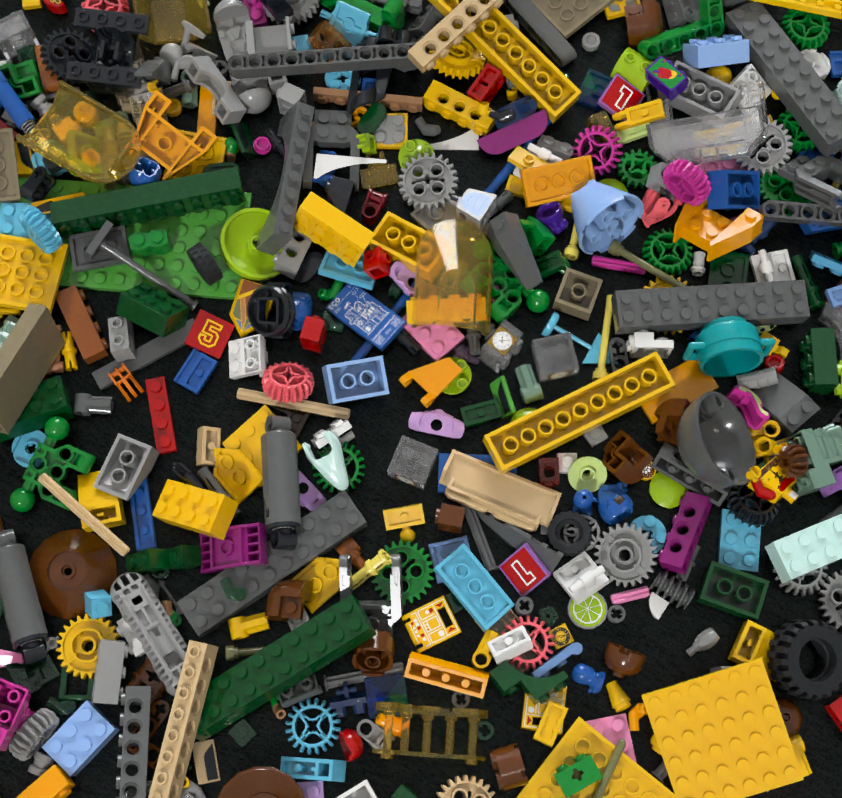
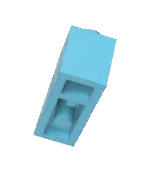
M281 756L280 770L289 774L294 779L345 782L346 761Z

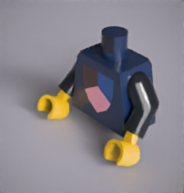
M512 87L511 91L506 90L507 100L513 102L497 110H490L489 103L482 102V104H478V112L480 115H489L499 130L536 113V101L531 99L529 95L525 97L518 95L517 88Z

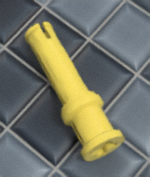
M380 549L374 558L368 559L365 562V566L352 576L353 590L372 575H378L384 566L391 564V557L385 550Z

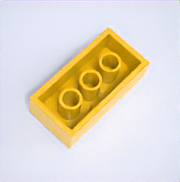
M312 191L300 205L293 227L297 232L304 234L312 242L319 244L330 254H334L345 264L355 267L375 235V233Z
M389 211L373 231L375 235L369 244L370 249L380 246L385 252L389 253L391 262L400 261L409 270L431 283L435 282L454 254L451 243Z
M167 479L152 516L165 523L224 540L239 503L224 494Z

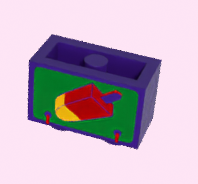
M660 56L645 69L646 80L670 101L674 100L688 87L686 73L682 70L679 71L671 60H666L663 56Z

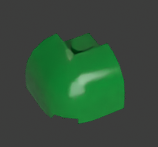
M33 59L16 65L8 63L0 66V71L20 100H26L45 93Z
M528 216L526 220L520 219L533 256L539 255L541 257L555 241V236L546 225L533 217Z

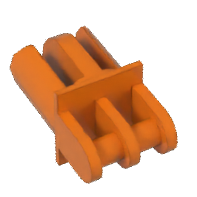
M122 363L121 367L115 368V371L111 374L108 373V376L126 400L130 402L132 400L122 388V385L125 384L135 398L138 395L128 383L130 379L141 394L144 390L125 364ZM126 370L128 375L123 377L121 373ZM119 375L121 380L116 382L114 378Z

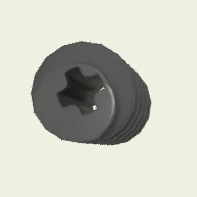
M667 570L662 573L660 571L649 589L651 590L656 586V594L663 591V599L670 596L669 603L676 600V608L684 605V610L695 595V589L693 588L688 591V584L681 587V579L674 582L675 575L667 577Z

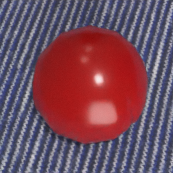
M350 728L340 731L338 738L347 761L351 762L359 758L363 752L364 743L362 737Z

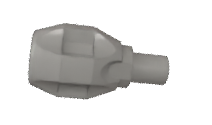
M712 627L705 629L698 634L694 640L695 642L686 652L691 657L698 651L710 649L718 642L720 637Z

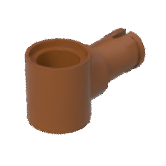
M349 536L335 548L339 556L350 554L352 565L358 571L365 566L366 561L361 556V548L352 537Z

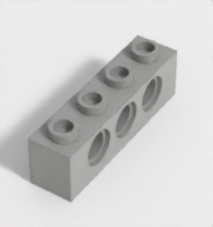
M293 228L291 240L283 247L281 253H276L273 262L276 263L273 270L294 280L312 243L311 239ZM295 237L300 238L302 241H296ZM290 252L294 254L295 257H290L287 255V253Z

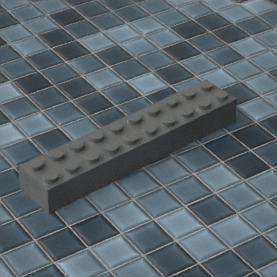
M750 1L727 12L724 28L729 34H734V36L742 35L743 39H749L750 62L822 155L827 157L841 150L842 104L761 2Z
M805 280L616 290L611 297L615 335L632 334L638 330H648V332L699 330L708 322L727 316H739L755 326L804 323L810 317Z
M345 490L301 518L302 530L297 532V546L294 551L273 550L269 540L267 541L268 565L260 567L247 565L225 569L177 602L178 606L197 635L203 638L268 594L271 587L277 582L290 579L315 558L324 556L339 546L349 536L352 537L367 527L366 520Z

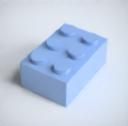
M734 34L723 35V38L713 36L706 37V40L689 39V43H683V63L693 68L699 69L750 62L749 39H743L742 35L734 36Z
M383 355L329 364L322 367L328 405L389 394Z
M85 701L42 748L70 776H77L120 729L92 702Z

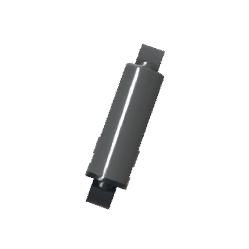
M268 415L265 422L266 433L261 436L265 532L271 534L270 543L273 550L294 551L297 546V532L302 530L297 439L295 433L290 431L291 420L289 417Z
M12 528L0 531V598L12 647L14 650H21L24 664L27 666L47 660L43 643L49 640V635L25 546L16 543L15 533Z

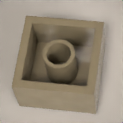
M567 267L556 295L553 309L588 321L603 280Z

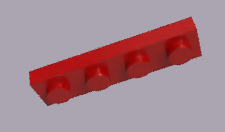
M164 376L147 379L145 382L156 450L160 452L159 455L176 452L177 445L166 379Z

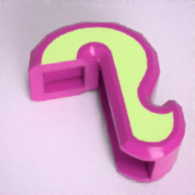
M736 385L725 396L735 406L739 407L746 424L751 429L759 430L770 419L769 413L762 408L763 403L761 399L750 389Z

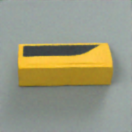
M14 141L18 177H30L35 168L32 164L29 142Z

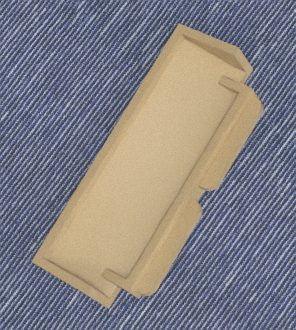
M454 449L443 468L439 480L440 484L447 486L445 495L448 499L483 513H492L495 518L529 532L536 531L539 524L545 527L550 525L562 494L510 472L500 475L496 466Z

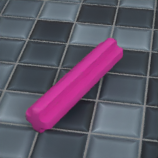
M596 255L592 256L591 266L642 275L646 273L645 269L631 261Z

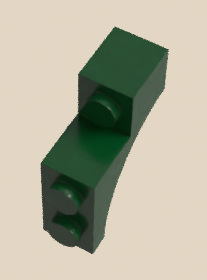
M178 545L170 549L148 548L126 556L127 573L136 572L144 574L163 570L192 569L202 565L199 545Z
M507 660L490 671L489 674L490 679L503 697L507 694L513 695L521 686L534 705L539 702L540 704L545 703L550 699V694L554 691H557V693L562 691L567 686L566 683L569 678L565 671L550 677L538 678L527 676L514 669Z

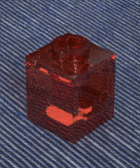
M539 458L538 484L547 488H554L560 481L559 458ZM549 469L553 472L554 476L548 478L544 475L543 471Z

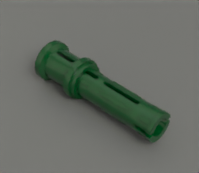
M802 254L793 256L790 260L794 265L799 280H805L809 311L823 307L825 301H822L819 295V287L814 285Z

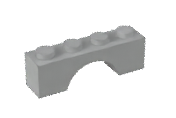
M209 56L192 57L185 68V72L194 84L205 87L215 96L217 105L213 112L222 125L239 123L247 109Z

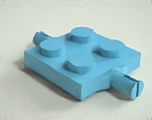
M341 0L337 1L335 10L332 13L324 9L320 12V17L329 20V28L326 35L351 47H356L365 37H376L377 33L368 30L372 14Z

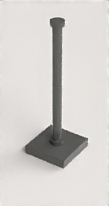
M106 220L86 249L83 258L90 262L99 249L101 251L104 249L181 300L193 311L199 302L198 300L194 301L107 243L108 240L106 238L110 234L113 224Z

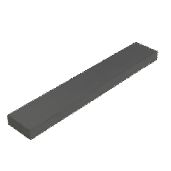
M192 318L186 321L185 327L164 338L159 336L135 349L136 359L122 362L114 360L92 372L100 390L102 391L114 384L108 373L114 372L115 368L118 369L122 366V363L133 374L185 346L184 342L195 320ZM125 370L121 373V375L125 377L126 375H128V373ZM119 375L114 378L116 382L121 380Z

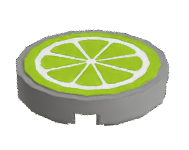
M598 592L579 605L570 598L567 606L568 616L577 627L585 630L594 629L601 625L606 619L608 612L607 603Z

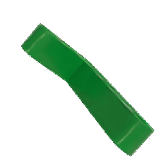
M320 0V3L334 11L339 0ZM341 0L372 14L368 26L369 29L377 33L381 25H389L394 28V32H397L405 24L404 3L402 0H388L383 9L366 0Z
M698 0L700 20L641 40L638 44V52L649 59H656L660 56L682 50L683 43H689V39L706 40V37L721 36L724 32L722 0Z

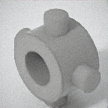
M50 637L46 642V650L60 648V644L56 642L60 637Z

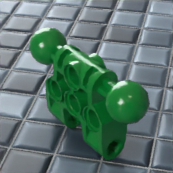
M480 239L473 244L471 249L473 258L480 263L488 262L489 264H479L463 279L459 288L467 295H480L483 291H487L490 297L497 299L488 308L486 313L499 325H502L519 309L522 302L521 293L527 298V306L534 313H541L547 310L550 305V298L547 292L542 289L534 290L533 288L529 291L526 290L504 261L495 255V250L489 240ZM481 273H485L488 277H483ZM507 274L513 275L514 278L508 277ZM494 285L501 287V290L496 289ZM508 298L514 299L515 302H510Z
M53 416L45 423L44 430L47 436L44 443L39 442L22 477L25 479L23 486L15 489L10 496V504L18 512H27L34 506L35 495L33 491L36 485H38L42 499L70 510L53 494L47 495L45 487L38 481V478L43 473L48 474L77 500L78 491L63 484V480L68 476V469L73 468L89 475L97 458L69 444L54 448L57 441L66 438L70 430L68 421L61 416ZM65 449H69L71 452V457L67 460L62 457V452ZM39 458L44 461V467L40 470L35 466ZM56 467L62 469V475L59 478L53 474Z

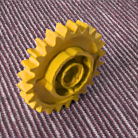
M446 36L439 38L443 42L449 40ZM463 37L464 39L459 45H453L449 49L450 52L446 57H440L436 61L433 69H439V74L444 72L445 77L451 75L452 79H454L455 76H458L461 80L462 76L468 79L469 75L475 77V73L480 74V70L484 68L486 58L466 37ZM429 48V54H433L435 51Z
M85 614L84 619L77 616V622L70 620V627L63 626L66 632L59 633L62 640L56 642L61 647L57 648L56 651L61 652L57 659L64 660L61 666H68L66 672L71 673L74 671V677H78L81 673V679H85L87 675L90 679L94 678L99 639L117 640L120 637L118 633H114L116 626H111L112 621L107 620L105 622V617L92 619L88 614ZM92 641L94 644L93 649L86 652L85 645Z

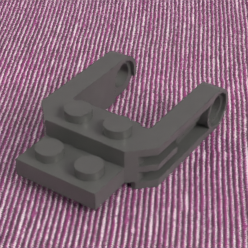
M315 109L314 125L311 126L303 170V189H312L314 146L326 148L349 147L351 157H360V149L357 148L359 139L356 138V135L359 133L351 126V115L348 112ZM359 164L349 167V178L355 183V192H358Z
M800 155L779 168L778 175L793 182V189L796 194L836 213L842 212V206L836 203V198L842 201V191L822 182L829 178L842 184L841 160L832 156H816L813 159H809L807 156Z
M350 554L339 556L340 601L351 594L353 595L352 559ZM390 554L392 564L390 573L391 602L387 600L359 601L374 630L390 632L393 640V623L403 613L401 554Z

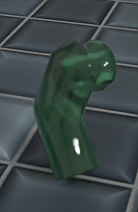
M323 310L319 317L325 320L326 329L343 332L344 323L335 322L331 317V312Z
M229 577L220 581L228 599L243 601L246 598V589L233 587Z
M52 696L45 704L59 715L73 713L77 708L76 702L73 700L59 702Z

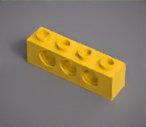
M436 80L432 81L423 96V105L426 109L440 113L445 119H451L457 122L459 126L473 130L479 136H487L495 124L489 115L479 114L478 104L482 103ZM445 100L447 103H440V101ZM461 108V109H463V111L459 112V111H456L455 109ZM477 116L479 119L474 120L472 117Z

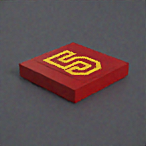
M200 309L184 344L219 360L235 325Z

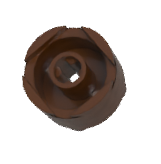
M375 630L377 635L354 648L352 663L356 670L358 668L362 671L363 675L379 677L392 669L395 642L388 631Z
M517 743L492 750L493 752L489 753L493 770H498L495 774L499 790L504 789V791L529 784L528 778L524 773L525 767L519 748H517Z

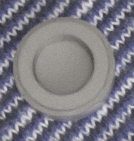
M593 32L586 33L582 38V47L590 52L598 49L600 37Z

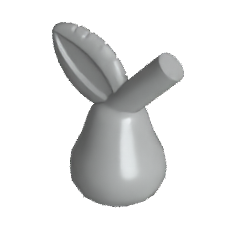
M175 43L165 44L161 48L159 55L171 63L172 73L170 80L172 82L178 81L179 70L185 69L193 57L192 55H183L182 48Z

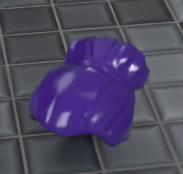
M557 201L541 204L535 213L536 219L546 225L554 236L568 227V221L564 218L562 206Z

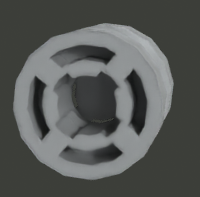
M41 93L29 106L33 110H37L39 116L43 119L55 105L49 103L47 97Z
M36 751L34 763L29 765L27 771L41 776L48 770L50 765H53L55 760L48 754Z

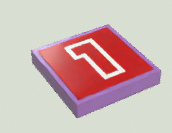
M616 73L597 101V104L613 115L614 113L624 111L626 108L639 105L645 94Z
M528 543L523 544L499 565L500 570L521 597L528 595L551 575V572Z

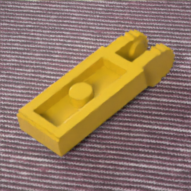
M657 99L614 113L612 118L614 121L627 118V121L620 122L614 126L616 131H622L664 119L666 116L662 99Z

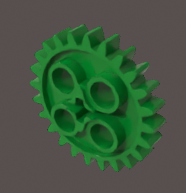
M774 169L771 176L768 172H765L764 177H762L760 172V197H763L761 203H765L768 200L812 204L813 201L796 194L793 189V182L779 176ZM784 208V211H786L788 216H790L789 209Z
M402 540L399 541L398 546L392 541L391 548L384 545L389 556L390 554L401 553L407 555L406 562L402 564L403 570L412 559H415V562L405 571L407 575L405 577L402 576V581H406L409 585L408 590L403 592V605H406L407 599L413 604L414 597L421 600L420 593L427 595L425 587L432 588L428 581L434 580L430 573L435 571L429 568L434 563L433 561H427L430 554L423 555L425 548L417 550L418 543L411 547V541L409 540L406 545L403 544ZM392 564L384 566L380 573L375 575L376 579L371 581L373 584L378 583L375 591L382 590L380 596L388 595L387 601L389 602L391 601L390 578L384 577V571L387 568H391ZM416 566L422 568V574L419 577H414L411 573L412 569Z

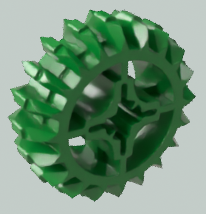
M790 9L784 15L783 21L780 24L784 33L799 48L800 52L803 49L816 50L818 47H821L830 33V22H827L828 16Z
M787 109L784 113L780 114L776 125L783 124L782 131L788 129L786 136H792L789 142L793 143L790 149L795 151L796 156L803 150L808 152V147L813 151L817 147L798 122H795V118Z
M664 228L661 229L660 233L656 230L653 235L648 236V241L646 240L643 244L645 247L642 249V253H644L642 259L647 260L646 262L670 276L673 275L674 277L675 274L681 275L682 271L685 272L688 268L687 266H690L692 262L690 259L693 257V253H691L693 246H688L690 242L683 238L674 243V233H672L671 228L668 229V232ZM653 247L656 249V252L659 254V258H658V259H656V257L654 256ZM677 247L681 251L682 259L678 257L679 255L676 252ZM670 250H672L670 254H668V255L666 254V255L663 257L664 252L666 253V252H669Z
M345 441L342 451L350 454L344 458L345 466L347 467L353 459L355 462L353 475L351 477L348 475L349 484L354 489L356 486L353 481L361 482L357 475L364 476V472L359 471V468H365L364 464H359V462L364 460V457L357 458V455L361 453L360 450L353 453L355 445L352 444L348 449V442ZM323 446L322 448L325 452L322 453L318 450L316 453L322 458L328 455L332 448L327 449L326 446ZM320 472L313 474L314 477L321 476L317 483L320 484L324 481L323 489L330 485L329 491H334V486Z

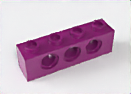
M686 491L685 496L680 499V509L678 514H675L673 517V527L671 532L667 533L665 538L666 545L664 550L661 549L658 556L663 569L682 575L686 574L712 507L709 497ZM689 513H695L692 517H686ZM688 530L686 534H680L681 531ZM675 548H681L679 552H673Z

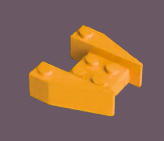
M156 90L144 106L129 153L134 156L140 148L168 170L162 179L169 180L205 156L217 142L218 137L203 125L192 140L163 119L172 107L173 102Z
M707 199L699 206H691L688 203L684 205L675 224L673 242L676 243L680 238L689 241L708 252L706 261L709 262L753 241L761 233L764 215L747 208L739 217L731 221L713 210H708Z

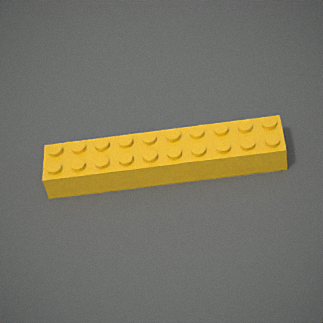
M463 0L428 1L446 17ZM480 0L482 4L489 3L487 0ZM494 8L485 21L481 20L476 24L477 27L472 33H467L464 36L496 68L502 70L503 75L523 95H529L531 99H534L540 111L545 109L548 119L554 123L579 99L581 91L498 9ZM473 12L466 13L469 17L475 16ZM454 24L457 29L462 28L460 24Z
M655 351L484 435L483 443L500 475L670 392L676 384L658 352Z

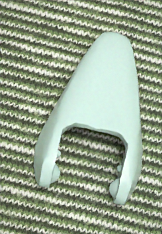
M324 431V437L328 440L332 450L328 455L320 459H315L310 449L311 446L306 442L303 443L304 452L310 463L335 488L341 491L346 490L349 486V480L339 439L331 431Z

